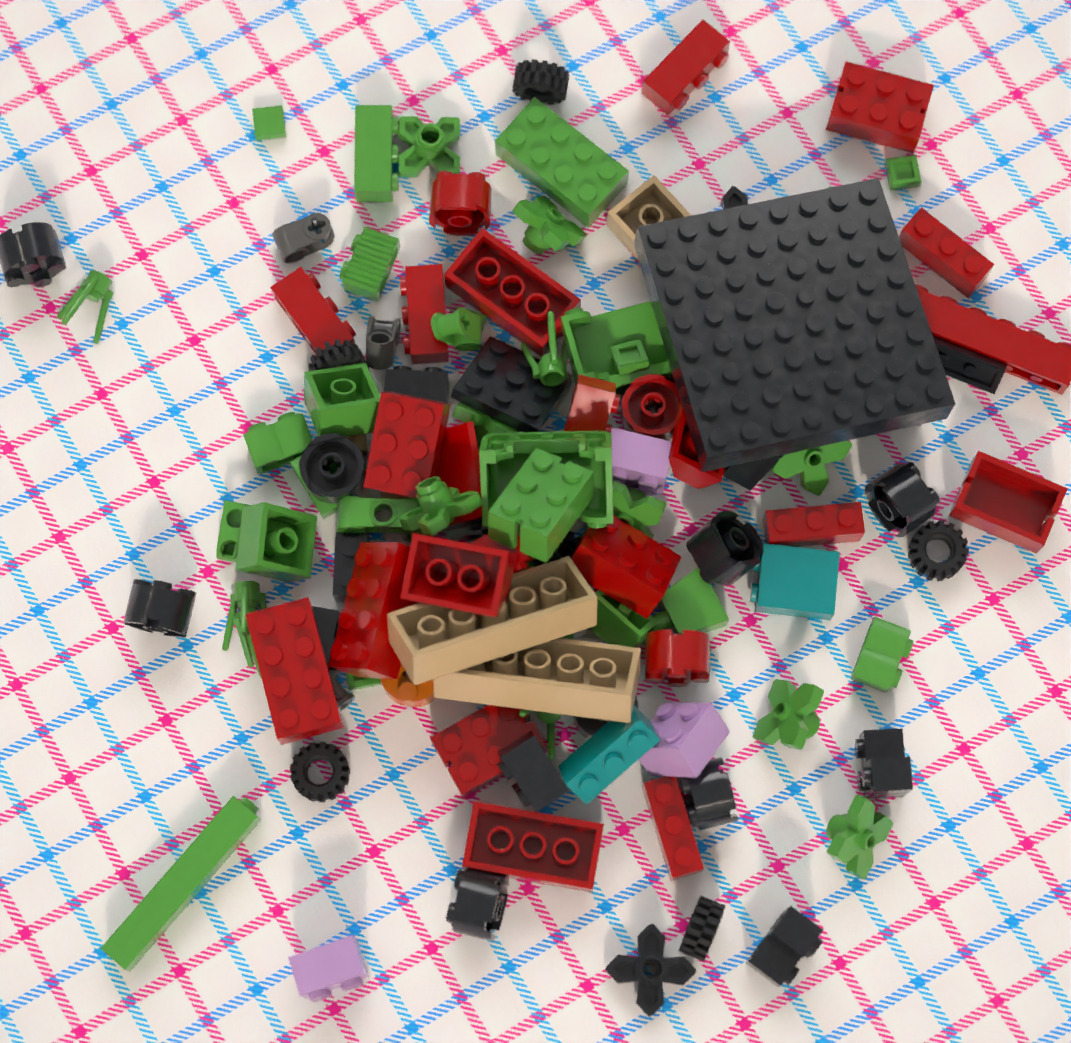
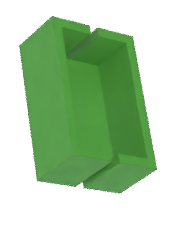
M536 448L488 511V538L515 549L517 546L519 523L521 524L520 552L547 563L593 498L594 471L567 461L564 465L562 464V458Z

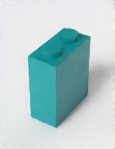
M763 543V553L759 558L762 560L753 568V571H758L757 583H752L750 602H755V612L831 621L835 613L840 552Z

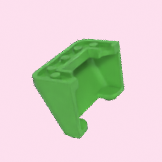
M651 301L591 316L588 311H583L582 308H575L561 316L560 323L575 385L578 374L616 383V394H622L626 392L635 379L644 375L657 374L664 376L669 381L674 380ZM640 339L649 360V369L619 376L611 356L610 347Z
M606 431L492 433L482 437L479 455L483 526H488V511L536 448L562 458V464L564 465L567 461L594 471L593 498L581 513V520L588 523L590 528H603L607 524H613L611 433Z

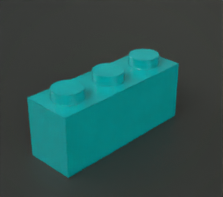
M634 705L630 723L607 722L565 759L558 768L565 785L587 805L661 739L652 722Z

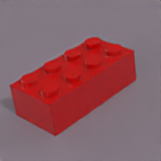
M484 228L480 229L444 273L446 288L480 313L486 315L487 318L521 343H526L527 347L540 357L550 350L548 312L552 311L554 313L557 341L563 334L560 323L561 316H564L571 309L581 308L580 298Z
M360 542L359 549L355 555L352 577L347 586L344 608L339 616V627L335 642L331 647V658L328 667L357 677L398 679L401 662L389 643L387 613L417 604L415 601L400 599L410 546L400 542Z
M309 597L245 614L275 734L279 743L284 745L345 728L313 605Z
M474 801L462 868L463 870L467 868L506 875L512 879L592 893L604 824Z

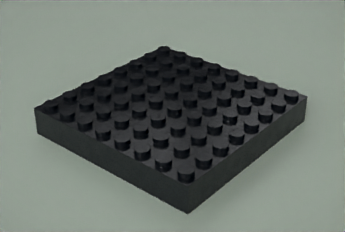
M879 178L637 227L634 247L702 472L947 419L956 403Z

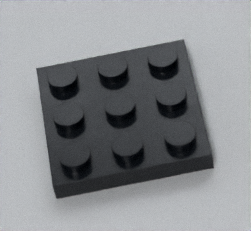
M490 336L454 386L450 397L522 432H540L570 386L573 375L567 372L568 378L559 385H544L540 378H533L532 368L523 351ZM534 357V359H535V361H536V363H537V365H538L540 359Z

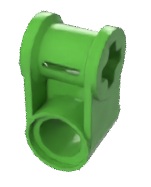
M462 307L458 308L454 313H435L432 316L431 327L438 341L453 346L459 351H474L482 348L481 316L479 314L472 313Z

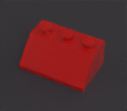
M680 401L668 456L674 478L698 490L722 482L725 467L706 472L701 471Z
M466 422L446 428L437 476L440 477L442 482L447 484V487L458 488L460 494L474 491L478 492L481 498L480 458L474 422ZM482 506L469 514L454 517L455 520L441 531L469 528L472 521L482 520Z
M413 533L400 599L498 618L511 587L517 553Z

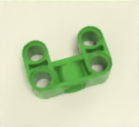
M346 496L338 501L337 532L402 534L403 540L411 542L413 533L425 535L420 528L414 531L404 530L398 519L411 509L421 507L417 498L389 499ZM381 510H389L393 513L391 519L387 522H379L375 518Z

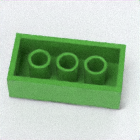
M536 97L527 104L495 140V153L500 159L588 228L628 184L629 170Z

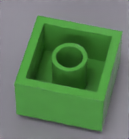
M366 363L304 372V402L318 436L334 433L346 437L374 432L380 393Z
M266 502L243 507L236 570L288 583L311 578L317 516Z

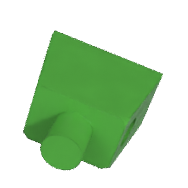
M696 568L666 590L658 603L662 611L652 615L658 622L652 631L671 628L674 634H683V630L706 633L727 626L729 618L711 584L706 583L701 578L699 568Z

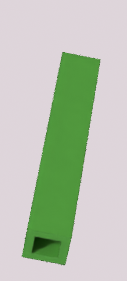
M233 795L103 944L101 949L124 970L131 971L260 823L262 819L256 815L259 808L245 796L240 801Z

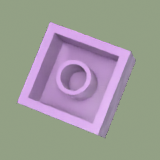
M612 427L613 480L626 486L638 488L645 495L655 496L656 493L663 494L670 466L668 456L672 442Z
M664 703L657 709L656 715L651 720L661 740L639 760L650 776L697 778L728 736L730 730L712 703Z
M353 935L288 957L300 997L309 998L313 1002L331 997V990L339 987L342 990L349 991L363 986L362 979L369 977L358 939Z

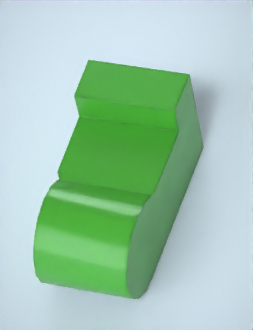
M224 501L216 550L217 559L237 562L243 507L251 505Z

